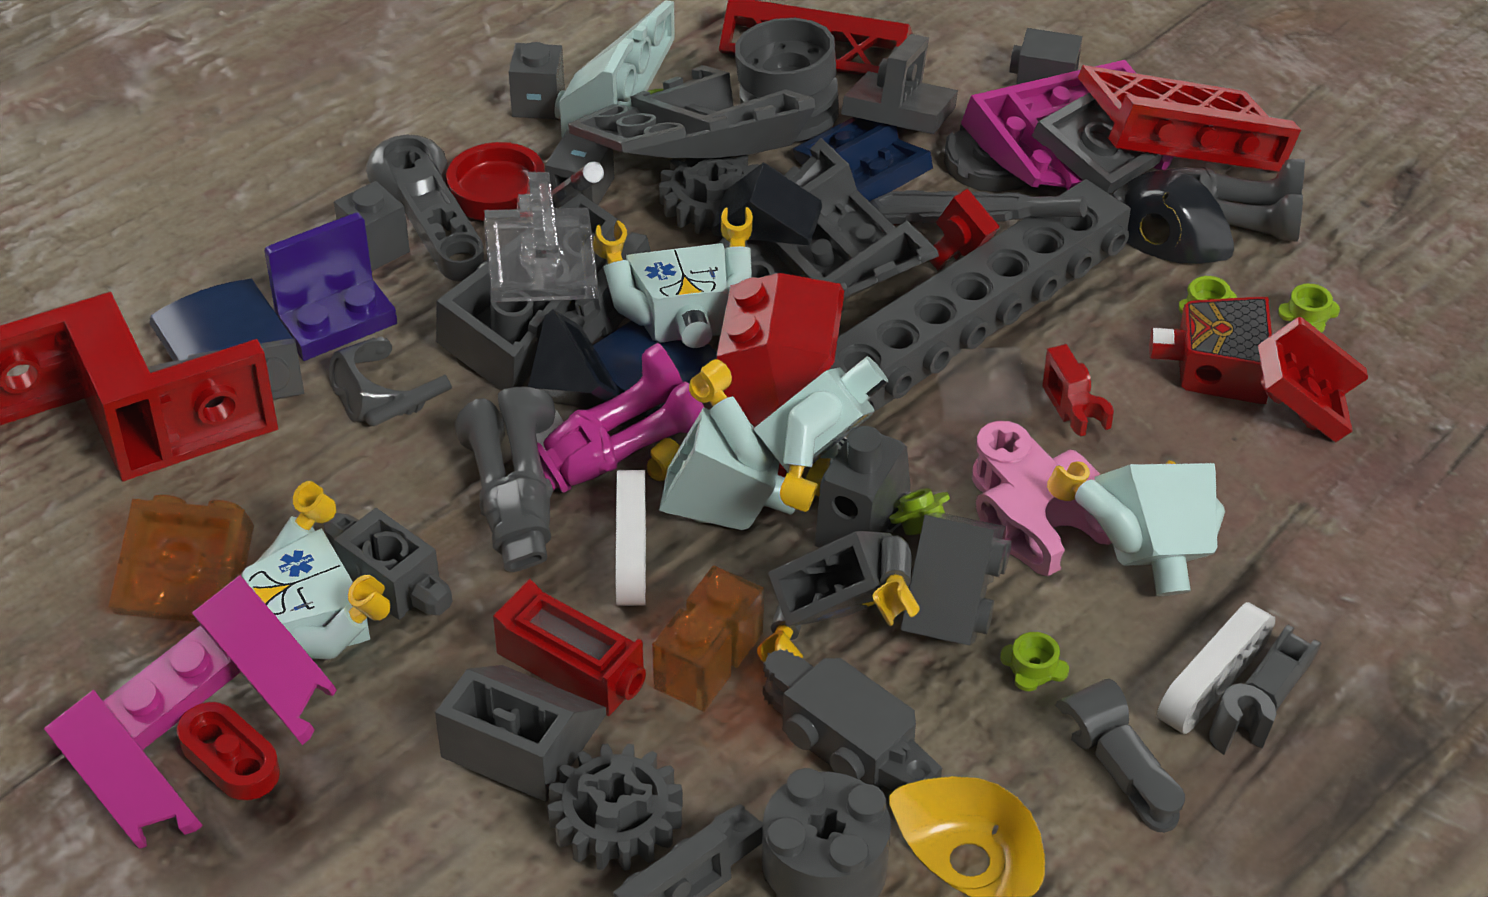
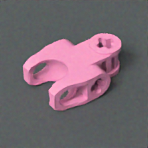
M1010 421L991 422L980 429L976 440L979 456L973 465L972 481L977 489L983 493L978 495L976 499V509L980 521L1005 526L1002 539L1012 541L1011 555L1025 563L1036 573L1050 576L1061 570L1060 561L1065 551L1061 538L1054 527L1072 526L1081 529L1099 544L1109 545L1112 543L1098 521L1079 505L1076 500H1059L1047 488V481L1056 466H1063L1067 471L1069 465L1076 461L1084 462L1088 466L1090 475L1087 481L1095 480V476L1100 475V473L1081 454L1074 450H1068L1051 458L1029 435L1026 429Z

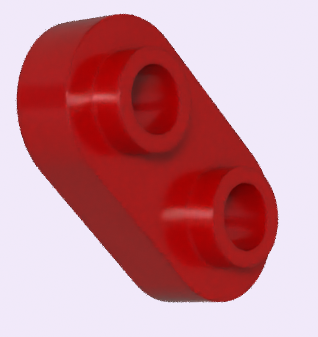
M218 702L201 703L187 710L180 718L177 725V734L184 756L226 795L237 800H253L266 795L275 787L280 776L275 748L231 707ZM209 739H216L213 743H204Z

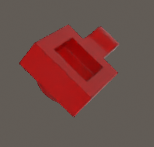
M968 188L952 198L936 221L944 236L933 245L937 249L939 256L929 261L939 271L952 257L958 259L962 255L966 256L991 240L1000 228Z
M1067 344L1047 348L1042 387L1063 422L1070 421L1071 429L1078 436L1086 435L1087 418L1099 420L1105 430L1111 429L1114 414L1113 406L1105 398L1090 394L1091 378L1085 364L1078 363Z

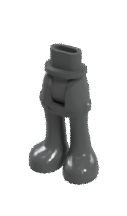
M1292 158L1285 160L1276 178L1267 181H1253L1215 173L1214 170L1206 167L1169 169L1192 176L1206 186L1219 203L1229 225L1269 234L1281 241L1298 242L1303 206L1302 189L1305 159ZM1168 193L1164 195L1163 200L1167 199ZM1151 214V217L1163 219L1159 214Z
M512 387L499 392L498 403L500 411L491 401L485 398L475 399L458 413L455 420V429L460 444L475 454L482 486L479 494L481 514L486 517L491 529L493 548L502 554L504 568L509 572L521 571L545 562L547 560L546 544L551 540L549 527L550 498L553 487L550 480L546 479L544 475L536 434L546 431L553 425L556 411L551 395L544 390L531 387ZM504 424L507 430L515 471L507 477L501 452V443L505 437Z

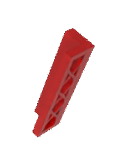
M728 0L719 51L720 53L735 55L736 43H732L735 25L753 27L756 24L780 18L812 20L827 27L834 36L835 41L850 43L854 48L840 59H836V71L864 76L868 71L878 73L880 67L870 63L863 53L871 46L893 50L895 46L899 47L913 32L910 25L906 23L758 0ZM859 55L864 64L850 61Z

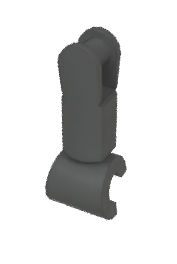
M1289 624L1286 625L1245 684L1231 685L1225 690L1209 730L1210 741L1216 750L1223 755L1227 752L1238 726L1248 731L1252 744L1263 749L1277 715L1276 711L1313 662L1320 649L1321 642L1313 640L1312 643H1309L1293 634L1294 627Z
M1104 679L1058 700L1055 706L1063 714L1071 715L1080 727V730L1072 733L1071 740L1083 749H1090L1097 745L1095 755L1122 791L1129 795V800L1145 825L1156 832L1165 833L1173 830L1179 822L1180 810H1182L1185 803V793L1178 783L1160 767L1161 764L1133 728L1128 725L1129 708L1118 684L1111 679Z

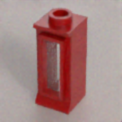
M531 579L493 615L497 654L557 688L606 707L607 716H610L625 699H633L643 686L646 670L644 669L642 640L637 639L634 642L544 593Z

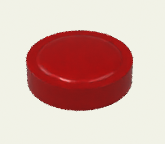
M492 142L469 148L452 160L446 173L447 186L467 217L476 220L504 221L525 215L528 208L546 194L545 167L542 159L533 150L515 143Z

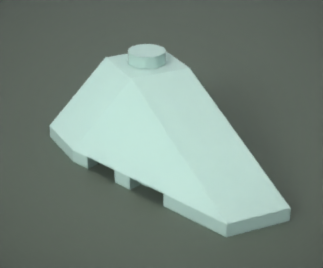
M663 1L578 70L566 91L561 90L555 103V117L561 119L562 137L569 130V123L612 104L630 107L632 106L631 96L648 90L675 39L674 1Z

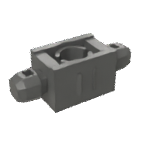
M374 508L360 520L349 514L336 513L330 521L324 524L325 535L335 548L336 554L351 580L354 582L362 575H371L385 586L382 595L390 601L389 613L400 620L413 607L426 614L439 616L450 608L453 602L452 592L449 585L439 577L436 549L378 508Z

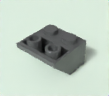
M504 665L470 668L464 672L435 711L440 754L446 760L547 802L549 800L550 784L560 783L559 768L562 765L572 766L578 757V753L583 750L606 716V707Z

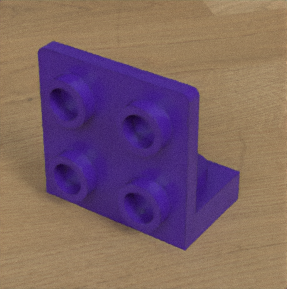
M360 213L350 214L271 244L264 249L275 313L292 338H295L297 353L303 361L398 324L395 307L372 278L365 220Z

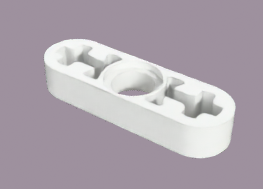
M617 470V606L646 605L645 470Z
M1250 602L1244 603L1174 680L1160 703L1157 718L1183 734L1189 733L1263 649L1273 630L1275 617Z

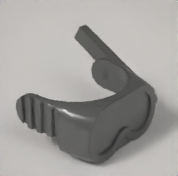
M383 337L371 338L336 351L331 357L329 366L330 384L335 394L342 401L348 417L352 421L367 422L370 426H377L397 415L417 413L423 408L425 401L452 389V385L446 374L410 391L388 389L368 380L359 372L355 364L379 361L388 357L392 351V344L387 338Z

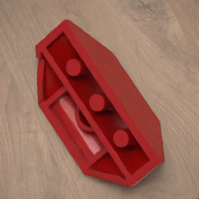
M776 273L760 278H747L740 283L730 285L717 351V360L727 365L732 376L730 386L724 390L727 398L732 396L735 398L754 427L759 425L818 376L829 370L834 364L845 292L840 283Z

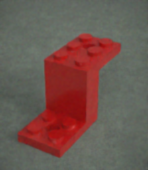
M112 292L0 325V425L85 399L122 482L279 430L265 353L258 339L150 373ZM18 365H30L28 370L21 375L7 376V373ZM219 396H225L221 404L209 408L205 407L210 400Z

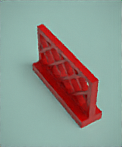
M1082 65L1078 75L1080 82L1114 122L1108 139L1115 148L1279 172L1285 160L1289 159L1301 132V129L1292 120L1269 117L1251 96L1243 90Z

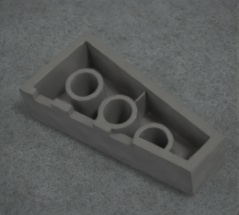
M579 193L436 300V343L501 391L512 387H522L531 375L545 315L552 309L562 315L576 309V299L581 297L580 294L585 286L593 280L607 262V259L599 257L593 250L592 242L597 225H600L602 236L606 240L616 241L614 226L618 219Z

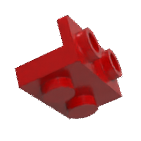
M1302 317L1294 319L1258 344L1263 372L1261 384L1266 394L1274 402L1286 404L1299 415L1302 422L1308 428L1320 430L1335 443L1353 432L1345 394L1368 379L1366 367Z

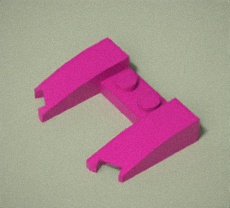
M1126 60L1095 66L1136 73ZM1080 70L971 95L961 124L979 146L1004 169L1031 187H1038L1039 184L1066 187L1069 190L1083 181V179L1061 162L1049 148L1043 146L1031 136L1040 120L1089 93L1078 79ZM1163 155L1159 164L1155 165L1154 168L1166 170L1174 156Z
M241 575L192 612L201 624L112 695L103 701L93 689L44 728L71 765L139 849L147 847L146 837L142 830L144 826L173 817L177 818L178 827L184 835L196 832L203 826L143 751L178 723L187 710L203 703L241 673L303 745L310 740L315 729L309 722L299 717L315 688L322 690L330 696H334L337 691L328 677Z

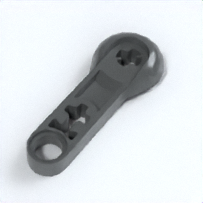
M406 134L382 141L373 149L366 165L368 181L370 183L377 181L405 206L407 217L440 272L450 280L463 281L485 261L484 248L480 237L447 186L446 173L448 162L444 151L433 140L420 135ZM443 227H444L447 231H451L452 234L449 235V236H446ZM459 253L473 255L472 258L463 261L450 259L452 255Z

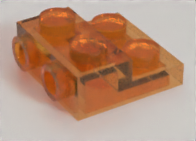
M155 495L152 500L132 499L108 607L114 614L198 622L192 612L241 575L246 568L254 530V524L246 511L239 505L224 500H212L208 502L207 506L187 504L184 500L170 495Z

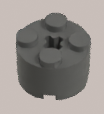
M802 768L791 773L787 783L781 786L770 798L763 816L762 873L765 881H768L771 888L775 891L776 897H878L883 890L887 878L891 820L886 807L884 793L877 786L866 784L859 779L841 773L818 772L811 768Z

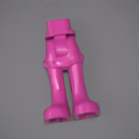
M654 344L642 354V377L635 385L607 402L588 410L575 411L545 438L543 442L544 448L540 443H537L545 478L550 480L553 490L559 488L562 493H565L574 485L593 480L608 471L611 472L617 469V463L637 450L677 433L689 432L704 405L691 396L689 383L686 381L682 382L677 368L661 344ZM665 403L659 410L640 422L613 436L608 434L610 430L659 404Z

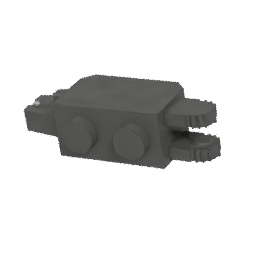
M780 648L778 651L768 653L766 661L763 662V672H765V677H767V681L763 686L764 700L768 701V705L773 704V708L783 715L782 730L798 748L810 750L828 763L834 772L852 776L866 784L877 786L880 790L886 787L894 791L902 785L924 779L941 778L942 767L914 741L916 729L914 709L841 658H824L813 667L801 657L794 656L793 652H788V649L783 651Z

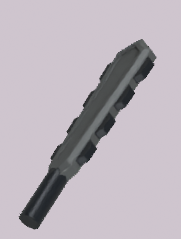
M589 162L581 167L570 178L531 205L525 216L529 223L541 221L579 193L595 185L603 178L604 170L602 166L597 162Z

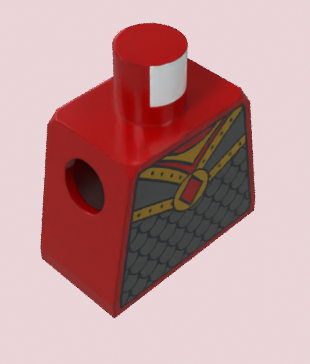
M1268 297L1193 300L1187 302L1183 308L1180 329H1151L1149 358L1179 361L1181 387L1186 391L1267 404L1268 395L1261 384L1263 372L1258 344L1272 335Z

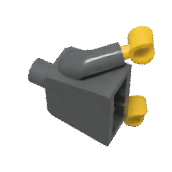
M855 531L769 571L768 573L779 603L771 625L773 634L766 638L757 648V654L760 659L765 662L768 653L778 651L780 648L783 651L788 649V652H793L794 656L803 658V654L791 641L798 637L801 625L845 617L874 604L877 605L889 626H892L894 618L905 610L910 617H914L919 612L920 607L909 590L912 555L907 542L899 536H892L891 533Z

